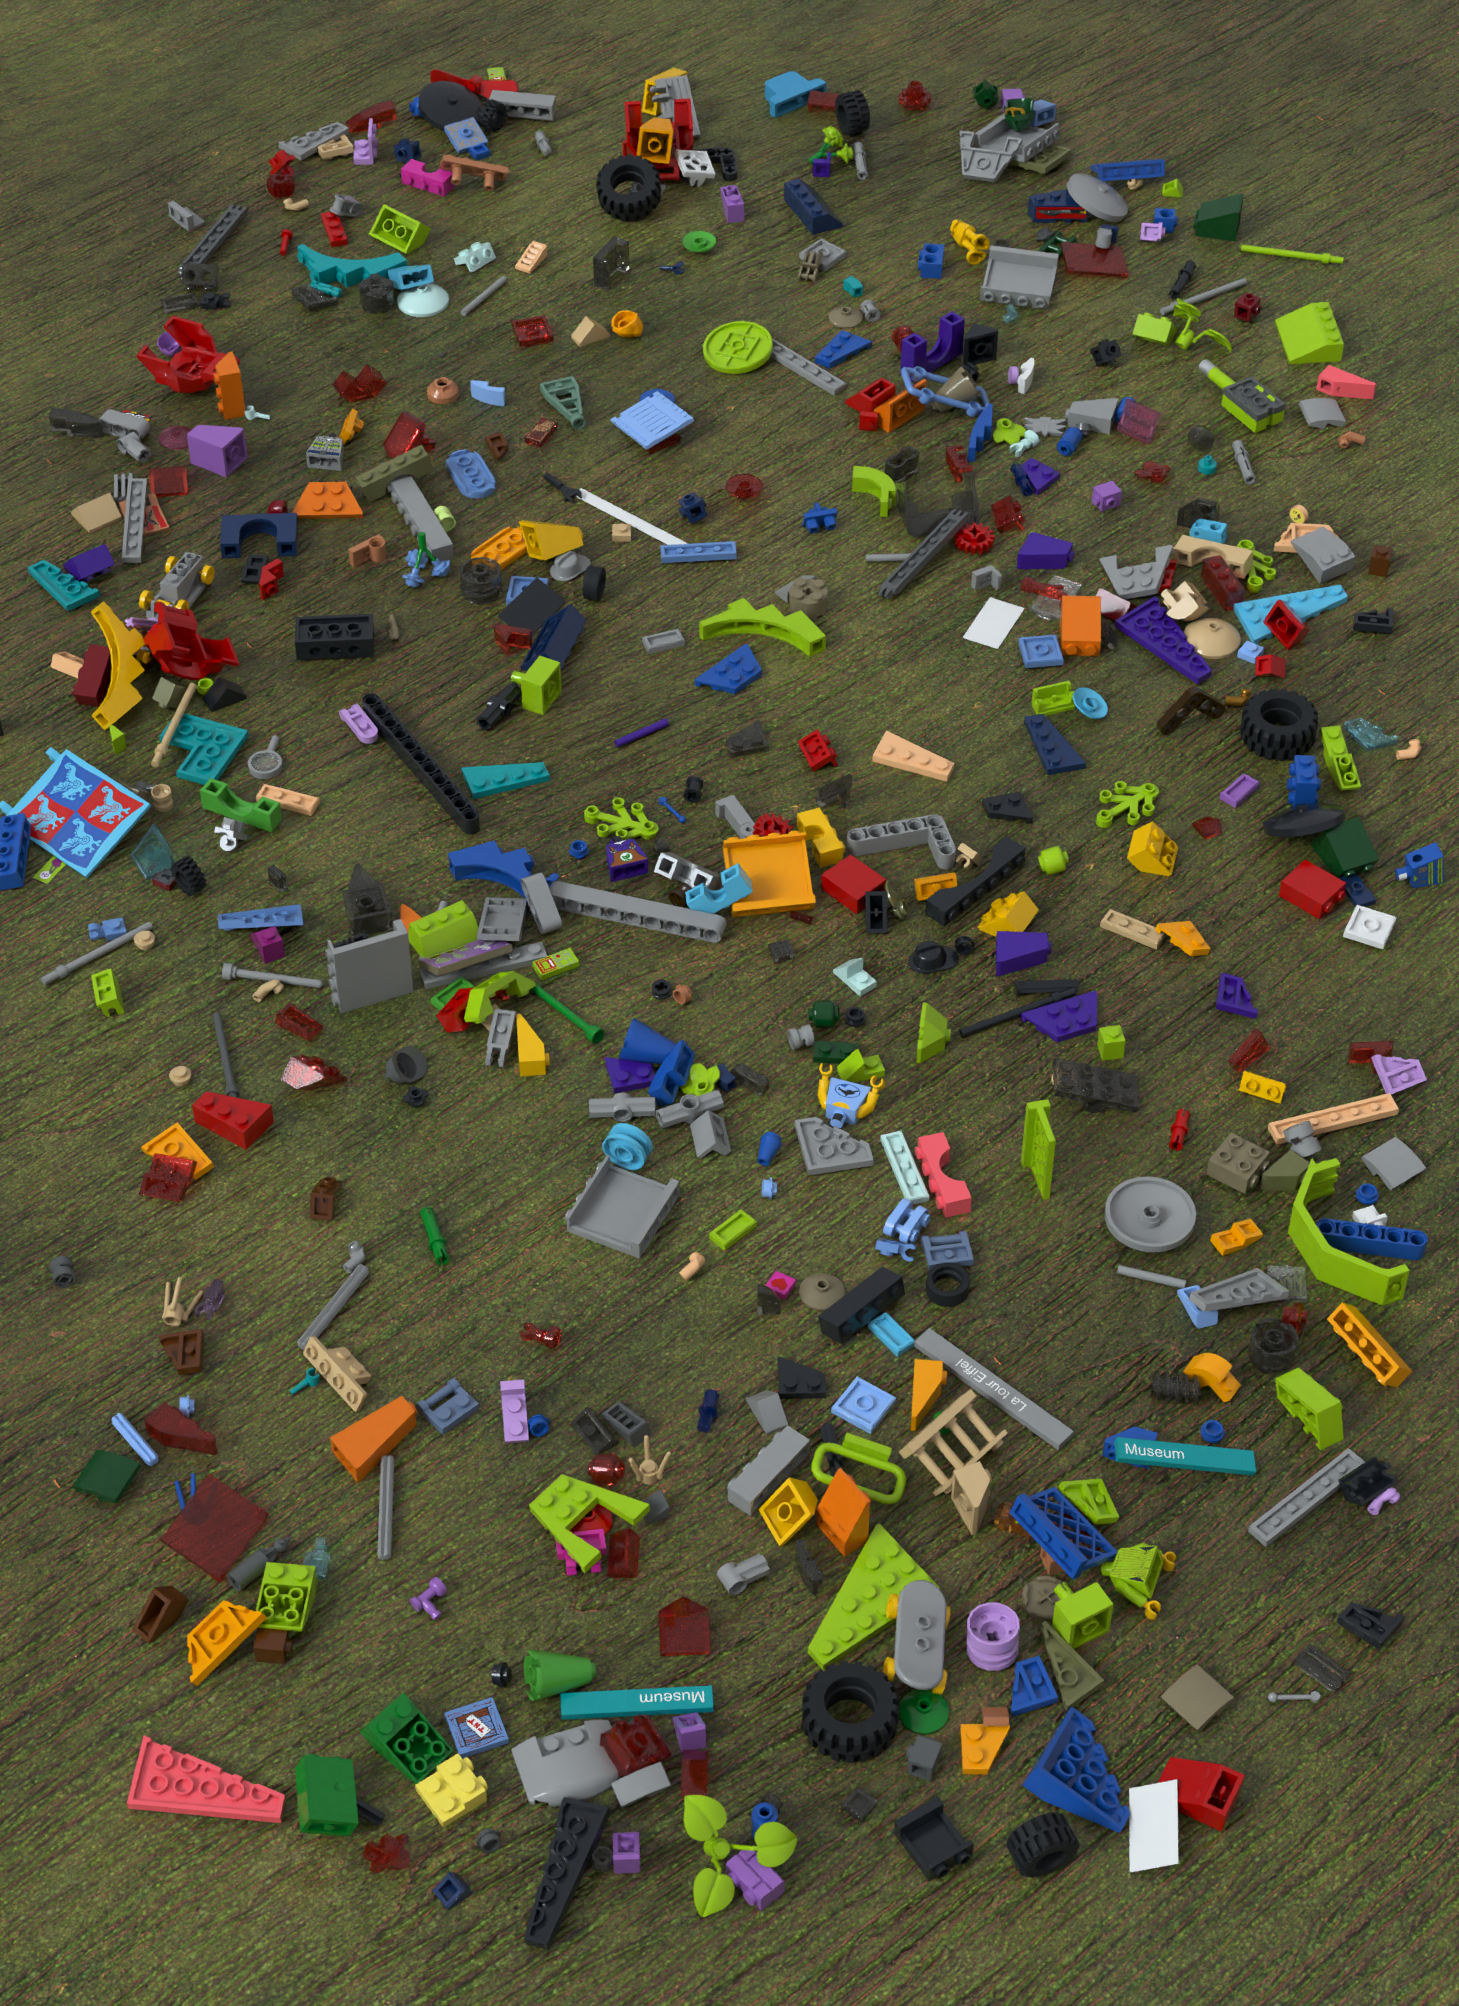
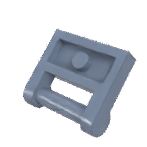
M959 1231V1234L937 1237L921 1236V1246L924 1250L928 1270L935 1265L947 1262L958 1264L961 1267L974 1264L966 1231Z
M452 1378L445 1387L425 1401L421 1400L416 1403V1408L427 1421L444 1435L479 1410V1403L460 1386L455 1378ZM453 1393L455 1395L434 1411L430 1409L449 1394Z

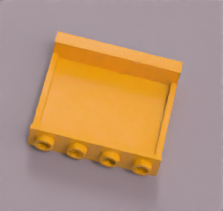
M791 831L788 834L782 835L780 833H770L768 836L763 837L750 835L744 839L730 837L724 840L722 848L725 870L739 863L751 879L753 892L747 897L741 898L730 905L732 918L814 909L816 900L812 891L805 843L806 832Z

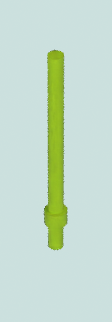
M1241 245V251L1322 261L1323 264H1343L1344 257L1330 256L1328 253H1323L1322 255Z

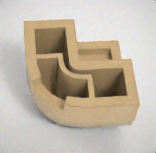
M1184 581L1175 591L1165 589L1161 593L1164 598L1163 603L1169 609L1166 614L1171 618L1185 622L1193 621L1201 617L1209 609L1205 606L1206 600L1193 583Z

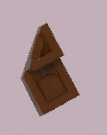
M503 433L485 436V442L496 460H500L509 447Z

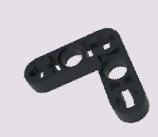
M732 148L693 149V151H707L711 164L720 163L722 176L725 181H735L737 179L738 170Z

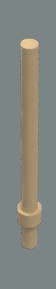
M195 683L189 684L161 743L157 745L154 751L155 756L151 762L153 767H158L162 758L166 756L168 752L167 747L197 687Z

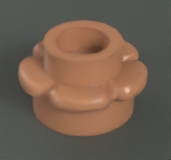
M678 984L675 987L676 989L672 995L677 1003L682 1005L692 1000V991L688 986Z

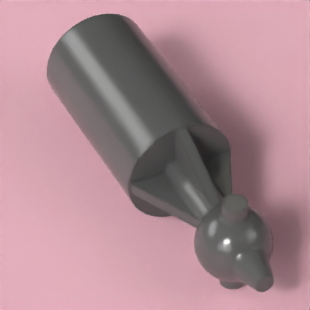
M278 1538L274 1541L273 1547L256 1550L227 1573V1579L230 1584L239 1592L264 1573L266 1562L273 1563L278 1552L282 1553L287 1550L291 1538Z

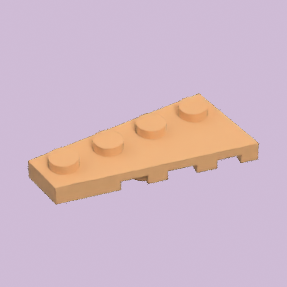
M886 731L872 757L873 762L946 782L954 770L953 762L889 731Z

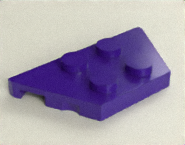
M1095 990L1021 1013V1020L1025 1023L1027 1021L1036 1025V1030L1047 1034L1049 1038L1057 1043L1096 1031L1097 992Z

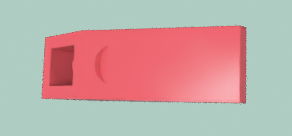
M1328 365L1318 376L1316 390L1337 397L1373 399L1376 383Z

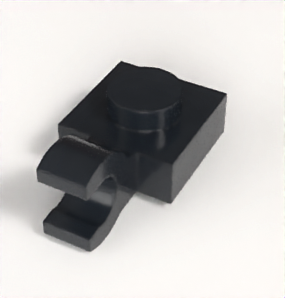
M203 293L199 303L200 309H218V306L229 308L232 302L226 300H229L230 294L223 293L220 296V293Z

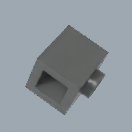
M918 1735L915 1744L910 1743L906 1753V1758H908L907 1774L931 1782L941 1759L942 1743L934 1738Z

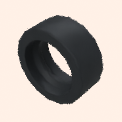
M947 1262L935 1265L929 1270L926 1278V1293L932 1302L939 1306L952 1307L963 1303L968 1296L970 1279L963 1267ZM941 1278H951L958 1281L961 1287L955 1291L947 1292L938 1289L934 1283Z

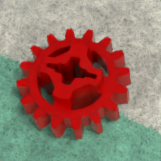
M973 522L971 525L966 523V526H962L954 535L955 547H959V551L965 550V554L970 552L973 555L977 552L979 554H983V551L989 552V548H993L995 539L993 530H989V526L983 527L982 523L977 525L976 522Z
M765 813L754 824L753 828L755 830L753 835L763 837L768 836L770 833L788 834L794 826H789L788 820L783 821L781 815L777 818L774 813L770 817Z

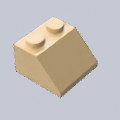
M980 1461L953 1470L951 1499L971 1535L977 1534L988 1508V1498L991 1495L989 1488L992 1478L988 1469H984Z

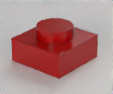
M861 411L859 430L877 432L879 413Z

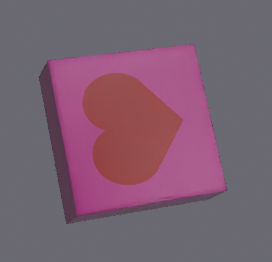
M775 1271L765 1285V1292L785 1300L796 1285V1279Z

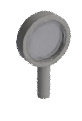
M272 736L267 750L256 752L249 758L248 768L253 777L270 779L282 771V758L275 752L280 740L278 736Z

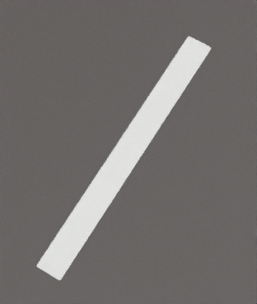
M582 488L579 489L582 493L581 500L627 524H631V526L667 545L688 544Z

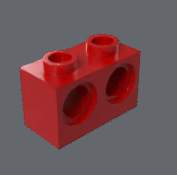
M473 988L459 989L436 1015L446 1032L465 1031L471 1024V1022H465L464 1016L470 991Z

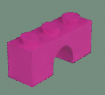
M413 159L401 168L403 184L443 197L455 187L451 183L452 172L439 168L436 172L426 173V163Z

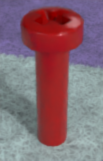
M284 229L281 232L282 243L279 253L282 256L286 255L289 240L293 237L292 231Z

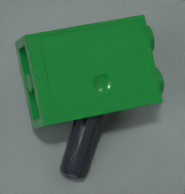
M316 1754L302 1756L295 1767L300 1833L350 1837L359 1824L358 1816L374 1826L381 1824L384 1819V1813L356 1797L352 1759H343L339 1756L322 1757Z

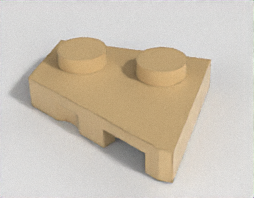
M344 134L340 136L341 140L337 142L330 140L317 148L322 159H332L334 156H347L349 153H353L354 147Z

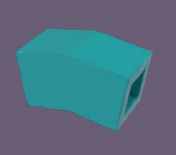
M853 276L844 279L843 289L849 292L853 298L863 295V285Z

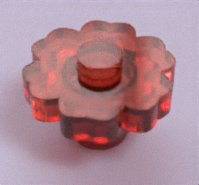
M911 81L907 88L902 89V92L899 93V104L910 110L927 108V105L931 103V93L926 92L920 81Z

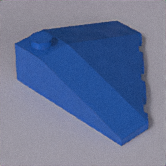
M1071 1706L1022 1785L1047 1803L1120 1833L1130 1816L1127 1805L1121 1806L1117 1795L1121 1790L1115 1775H1109L1104 1764L1107 1763L1108 1758L1102 1744L1096 1745L1092 1733L1096 1729L1093 1722Z

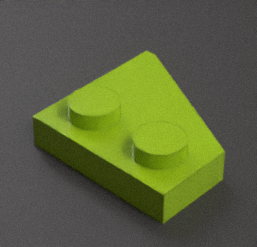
M1102 1479L1063 1481L1060 1483L1059 1491L1095 1525L1111 1524L1118 1521L1119 1515Z

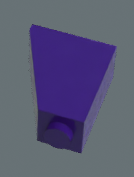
M1030 532L1018 553L1017 569H1066L1069 562H1072L1075 556L1073 543Z
M997 931L996 976L1006 975L1046 963L1047 954H1051L1052 945L1048 941L1047 933Z

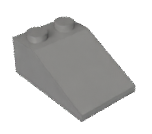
M1325 527L1316 529L1291 541L1292 546L1319 584L1353 569L1355 555L1344 541Z

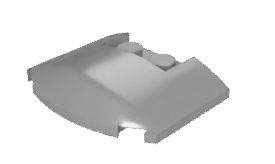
M609 1720L584 1721L582 1726L536 1739L534 1736L511 1749L529 1804L535 1805L536 1800L549 1803L551 1807L561 1806L564 1797L587 1801L613 1788L611 1783L616 1781L621 1775L625 1777L628 1774Z

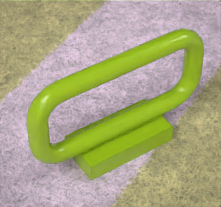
M846 1433L841 1445L828 1442L818 1446L812 1460L811 1471L813 1476L818 1481L830 1485L833 1476L827 1475L821 1470V1464L826 1452H833L893 1473L897 1478V1482L891 1495L856 1484L861 1491H865L871 1500L882 1504L890 1505L898 1502L903 1496L906 1485V1475L902 1468L888 1462L892 1448L850 1433Z

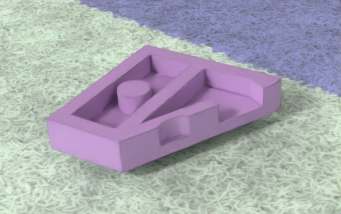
M1381 1055L1371 1057L1386 1094L1396 1093L1427 1080L1422 1066L1417 1059H1402L1401 1057H1384Z

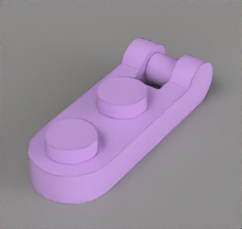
M358 704L352 705L350 709L339 711L342 721L347 723L361 742L371 744L378 739L377 727Z

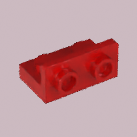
M818 729L797 741L813 771L829 762H832L835 767L838 766L835 759L838 755L833 747L829 748L831 744L826 734L822 735Z

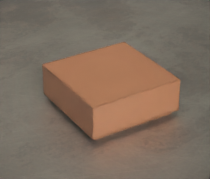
M982 1707L983 1725L1009 1726L1007 1707Z

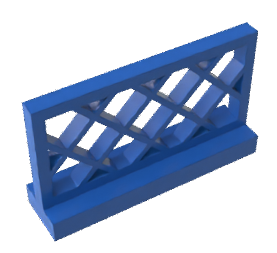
M1165 159L1091 165V170L1098 174V179L1102 181L1165 176Z
M1056 1487L1029 1497L1025 1493L1017 1496L1010 1514L1073 1580L1079 1578L1082 1571L1116 1558L1118 1551ZM1049 1497H1053L1059 1504L1047 1500ZM1047 1508L1058 1511L1059 1515L1047 1512ZM1063 1513L1072 1516L1075 1521L1063 1517ZM1063 1525L1074 1528V1532L1063 1529ZM1079 1530L1087 1532L1091 1537L1079 1534ZM1079 1541L1089 1544L1090 1549L1080 1546ZM1095 1546L1102 1548L1106 1553L1096 1551ZM1084 1555L1090 1556V1560H1088Z

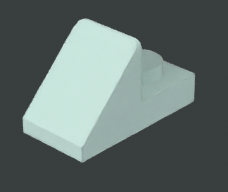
M863 958L849 960L833 969V973L859 996L876 987L877 981L863 970Z

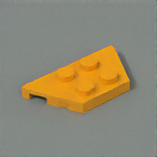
M223 1600L187 1635V1646L189 1647L188 1661L192 1665L193 1671L190 1681L198 1686L267 1618L266 1615L261 1611H252L244 1606H235L233 1603Z

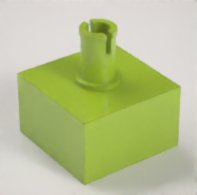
M539 656L526 673L517 670L512 673L511 682L521 685L523 709L544 715L562 692L561 665L558 661Z
M1062 1582L1064 1588H1062L1061 1584L1055 1587L1054 1593L1060 1600L1055 1602L1052 1628L1073 1649L1110 1631L1114 1604L1097 1582L1075 1593L1070 1589L1067 1582Z

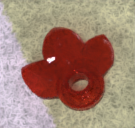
M1149 461L1143 463V469L1134 471V475L1140 478H1150L1152 483H1161L1165 480L1166 473L1170 472V467L1168 465L1159 466L1158 463Z

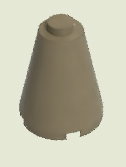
M964 366L959 367L935 393L963 402H969L982 396L981 391H977L975 388L977 384L966 369L964 370ZM931 402L936 412L938 410L944 412L954 408V406Z

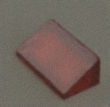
M631 1528L610 1534L607 1571L609 1578H636L638 1576L640 1538Z

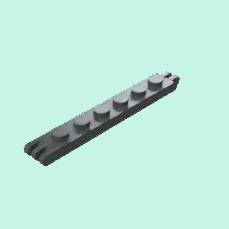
M231 204L179 266V276L183 277L185 275L186 278H190L192 275H196L248 213V208L236 207V205Z
M953 509L881 584L879 596L890 599L893 595H898L970 519L971 513Z

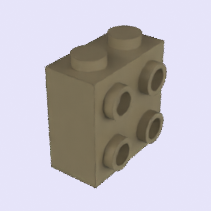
M1230 1133L1209 1159L1207 1175L1246 1194L1251 1187L1254 1188L1257 1185L1259 1176L1269 1169L1270 1162L1268 1160L1270 1152Z

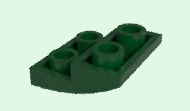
M96 1450L72 1487L79 1493L95 1494L99 1501L118 1503L142 1466L140 1463L122 1455Z

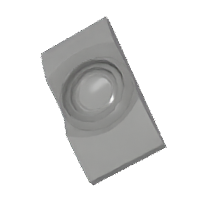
M486 897L477 940L520 941L526 918L527 899Z

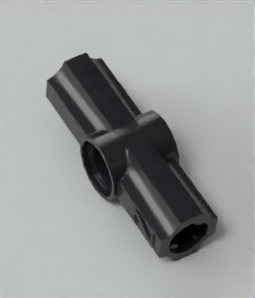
M512 682L498 696L492 695L489 698L486 709L477 717V724L481 729L487 731L502 717L507 718L510 715L513 704L522 696V690L518 684Z

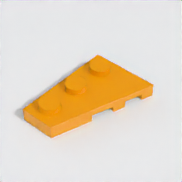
M178 1122L141 1147L142 1151L147 1155L195 1180L214 1168L212 1161Z

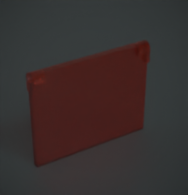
M1061 242L1066 273L1128 277V269L1126 268L1121 246L1100 248L1095 244Z
M208 1474L160 1541L208 1573L210 1577L221 1582L269 1514L211 1474Z

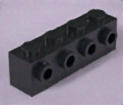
M882 1266L818 1316L822 1334L840 1344L845 1342L905 1295L902 1276Z

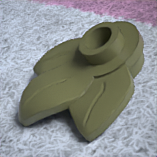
M888 880L886 881L885 889L892 905V911L896 917H899L901 920L905 919L910 914L909 907L903 898L901 889L894 892Z

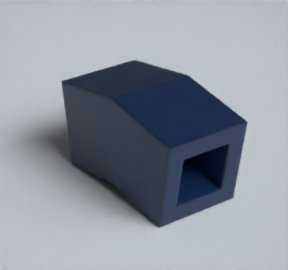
M725 1064L717 1065L720 1070V1078L716 1085L727 1093L736 1087V1077L728 1071Z

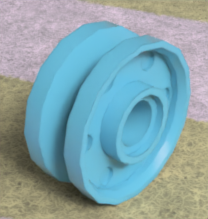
M627 1123L614 1125L602 1143V1149L606 1156L610 1155V1161L627 1170L642 1168L646 1158H648L653 1150L650 1138L636 1126Z

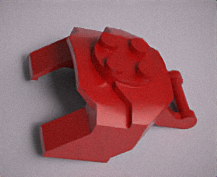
M690 98L674 99L675 122H671L673 138L669 164L650 162V164H654L656 170L674 169V173L659 174L660 180L680 181L679 164L675 152L676 150L693 151V122ZM641 101L624 102L627 154H632V156L636 157L640 126L645 123H642Z
M172 316L164 324V329L182 347V351L176 353L169 362L159 359L149 349V346L145 345L137 354V358L155 376L156 383L170 386L173 391L181 393H195L205 390L215 382L213 376L216 373L215 366L226 354L221 352L218 354L214 339L204 328V324ZM234 356L235 359H236V362H237V364H238V366H239V365H240V360H239V358H237L236 356Z
M159 601L155 603L154 611L159 615L158 624H153L143 640L145 645L151 650L152 655L161 663V669L164 672L184 679L199 681L208 674L219 673L223 667L239 666L240 663L229 637H225L224 640L203 638L196 632L197 621L192 610L170 607Z

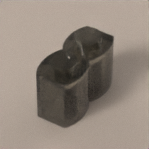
M911 446L902 448L898 454L886 460L885 474L893 480L895 485L901 484L905 481L906 477H910L918 471L919 451Z

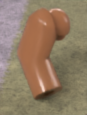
M1350 431L1342 435L1338 443L1341 448H1347V445L1352 442L1363 445L1365 436Z

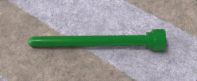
M535 983L536 986L530 989L585 1031L586 1038L593 1044H597L603 1039L605 1031L601 1027L588 1024Z

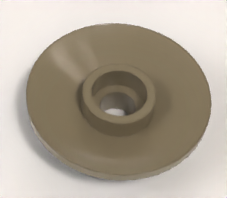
M843 306L833 309L829 313L828 319L835 327L850 329L862 323L863 314L856 308Z
M817 1273L803 1280L799 1288V1296L807 1307L817 1311H825L845 1296V1288L837 1277L827 1273Z

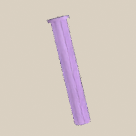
M131 617L130 619L126 618L124 622L127 623L126 627L129 629L135 628L149 632L153 624H158V619Z

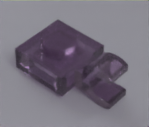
M214 1279L211 1286L206 1288L204 1293L206 1301L199 1303L195 1307L196 1317H199L202 1312H207V1320H211L213 1312H217L225 1297L222 1280Z

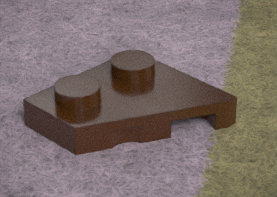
M202 1329L158 1335L163 1348L179 1375L202 1372L204 1332Z

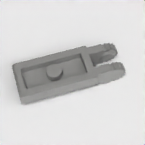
M494 1010L487 1042L485 1065L491 1066L494 1051L500 1052L498 1059L499 1067L504 1068L514 1030L516 1011Z

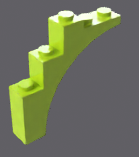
M745 598L728 604L727 611L699 622V637L703 641L722 635L750 633L766 635L786 641L802 650L809 657L826 650V635L801 610L784 616L773 604L755 610Z

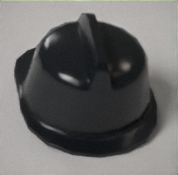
M923 941L910 955L908 962L913 971L927 974L954 967L957 964L958 955L948 946L940 945L934 941Z

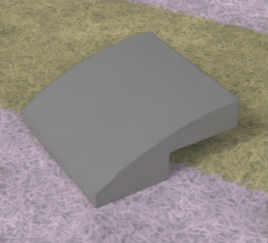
M1312 398L1299 402V406L1309 426L1324 429L1327 424L1343 427L1346 422L1334 399Z
M1396 1137L1361 1157L1373 1176L1378 1174L1390 1191L1426 1169L1417 1155Z

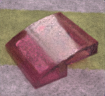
M1128 398L1124 404L1117 431L1149 445L1153 438L1160 412Z

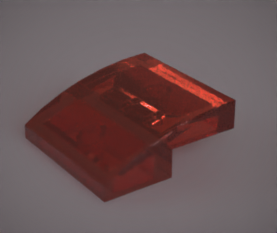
M154 1153L150 1172L144 1173L139 1194L180 1202L190 1185L197 1162L190 1159Z

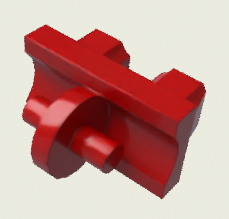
M283 149L268 161L273 168L270 174L274 176L279 171L282 178L290 179L294 175V170L290 164L296 158L294 155L288 156Z

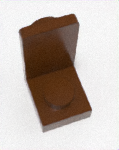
M325 1177L319 1180L310 1196L311 1219L333 1220L334 1199L342 1186V1181H337L333 1177Z

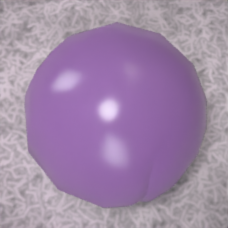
M167 331L161 334L157 340L159 349L168 357H174L176 353L182 351V347Z

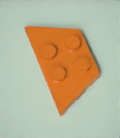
M309 482L292 513H297V519L363 518V511L347 482Z

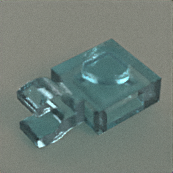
M321 1537L316 1538L313 1552L306 1551L303 1565L315 1566L317 1579L326 1580L331 1556L326 1554L328 1545H326L327 1539Z

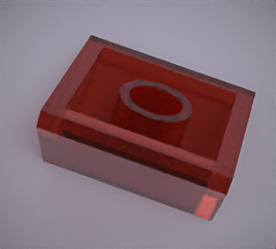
M186 466L149 468L151 493H155L156 497L188 495V469Z

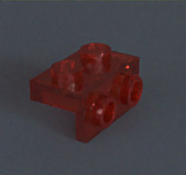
M1011 495L991 505L996 528L999 533L1016 525L1020 531L1025 530L1023 525L1025 519L1020 512L1022 510L1021 505L1017 500L1014 501Z

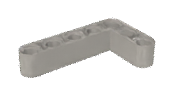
M933 814L855 828L847 833V852L853 856L928 843L939 868L951 869L955 865L956 847L945 821L940 815Z

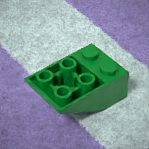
M404 1692L359 1731L375 1751L415 1784L421 1782L454 1751Z

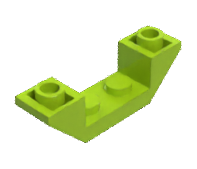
M514 971L495 974L471 989L464 1016L465 1022L475 1021V1024L486 1021L487 1016L494 1012L489 998L495 996L496 991L505 989L507 996L517 995V997H522L529 993L528 990L536 986L535 982Z

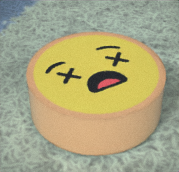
M1295 505L1289 513L1295 523H1304L1309 516L1308 511L1302 505Z

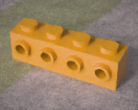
M1342 1302L1327 1318L1333 1325L1334 1331L1347 1341L1348 1347L1361 1357L1362 1363L1375 1373L1376 1379L1382 1385L1397 1388L1412 1372L1408 1365L1355 1306Z

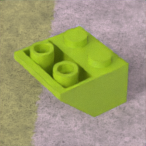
M1144 313V315L1138 314L1133 336L1169 346L1176 334L1177 328L1169 318L1161 317L1157 319L1149 313Z

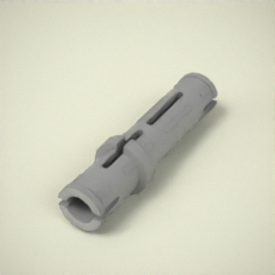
M856 142L853 145V159L856 161L857 176L860 180H866V177H868L865 161L866 153L863 143Z
M1237 440L1232 444L1235 452L1234 458L1239 464L1245 484L1250 485L1255 482L1256 477L1249 462V453L1245 450L1243 441Z

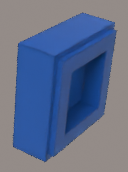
M484 143L469 147V153L476 161L491 156V151Z

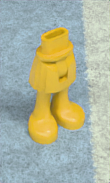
M957 219L953 220L950 228L951 235L961 248L969 250L966 260L972 265L979 264L987 255L983 250L989 249L990 243L988 238L984 234H975L976 229L972 225Z

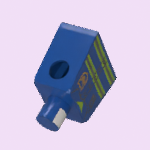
M1437 842L1406 854L1405 866L1395 869L1397 880L1401 881L1408 878L1413 888L1444 883V856Z

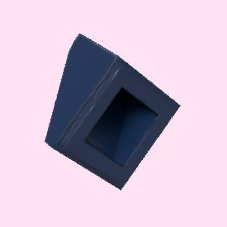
M451 1871L432 1890L447 1910H450L473 1893L458 1873Z

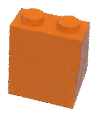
M1062 595L1059 624L1062 655H1100L1101 596Z

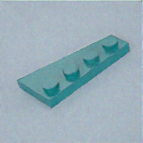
M45 560L28 567L29 574L67 612L100 597L98 589L89 588L87 583L75 580L74 576L69 573H62L60 568Z
M544 762L461 767L462 775L473 799L550 781V775Z

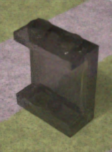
M614 236L593 257L595 287L608 291L611 288L610 277L617 270L624 273L629 271V241Z

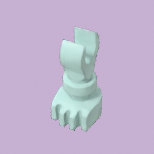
M1027 430L1024 434V439L1010 446V454L1015 451V457H1020L1024 450L1039 444L1040 440L1035 432Z

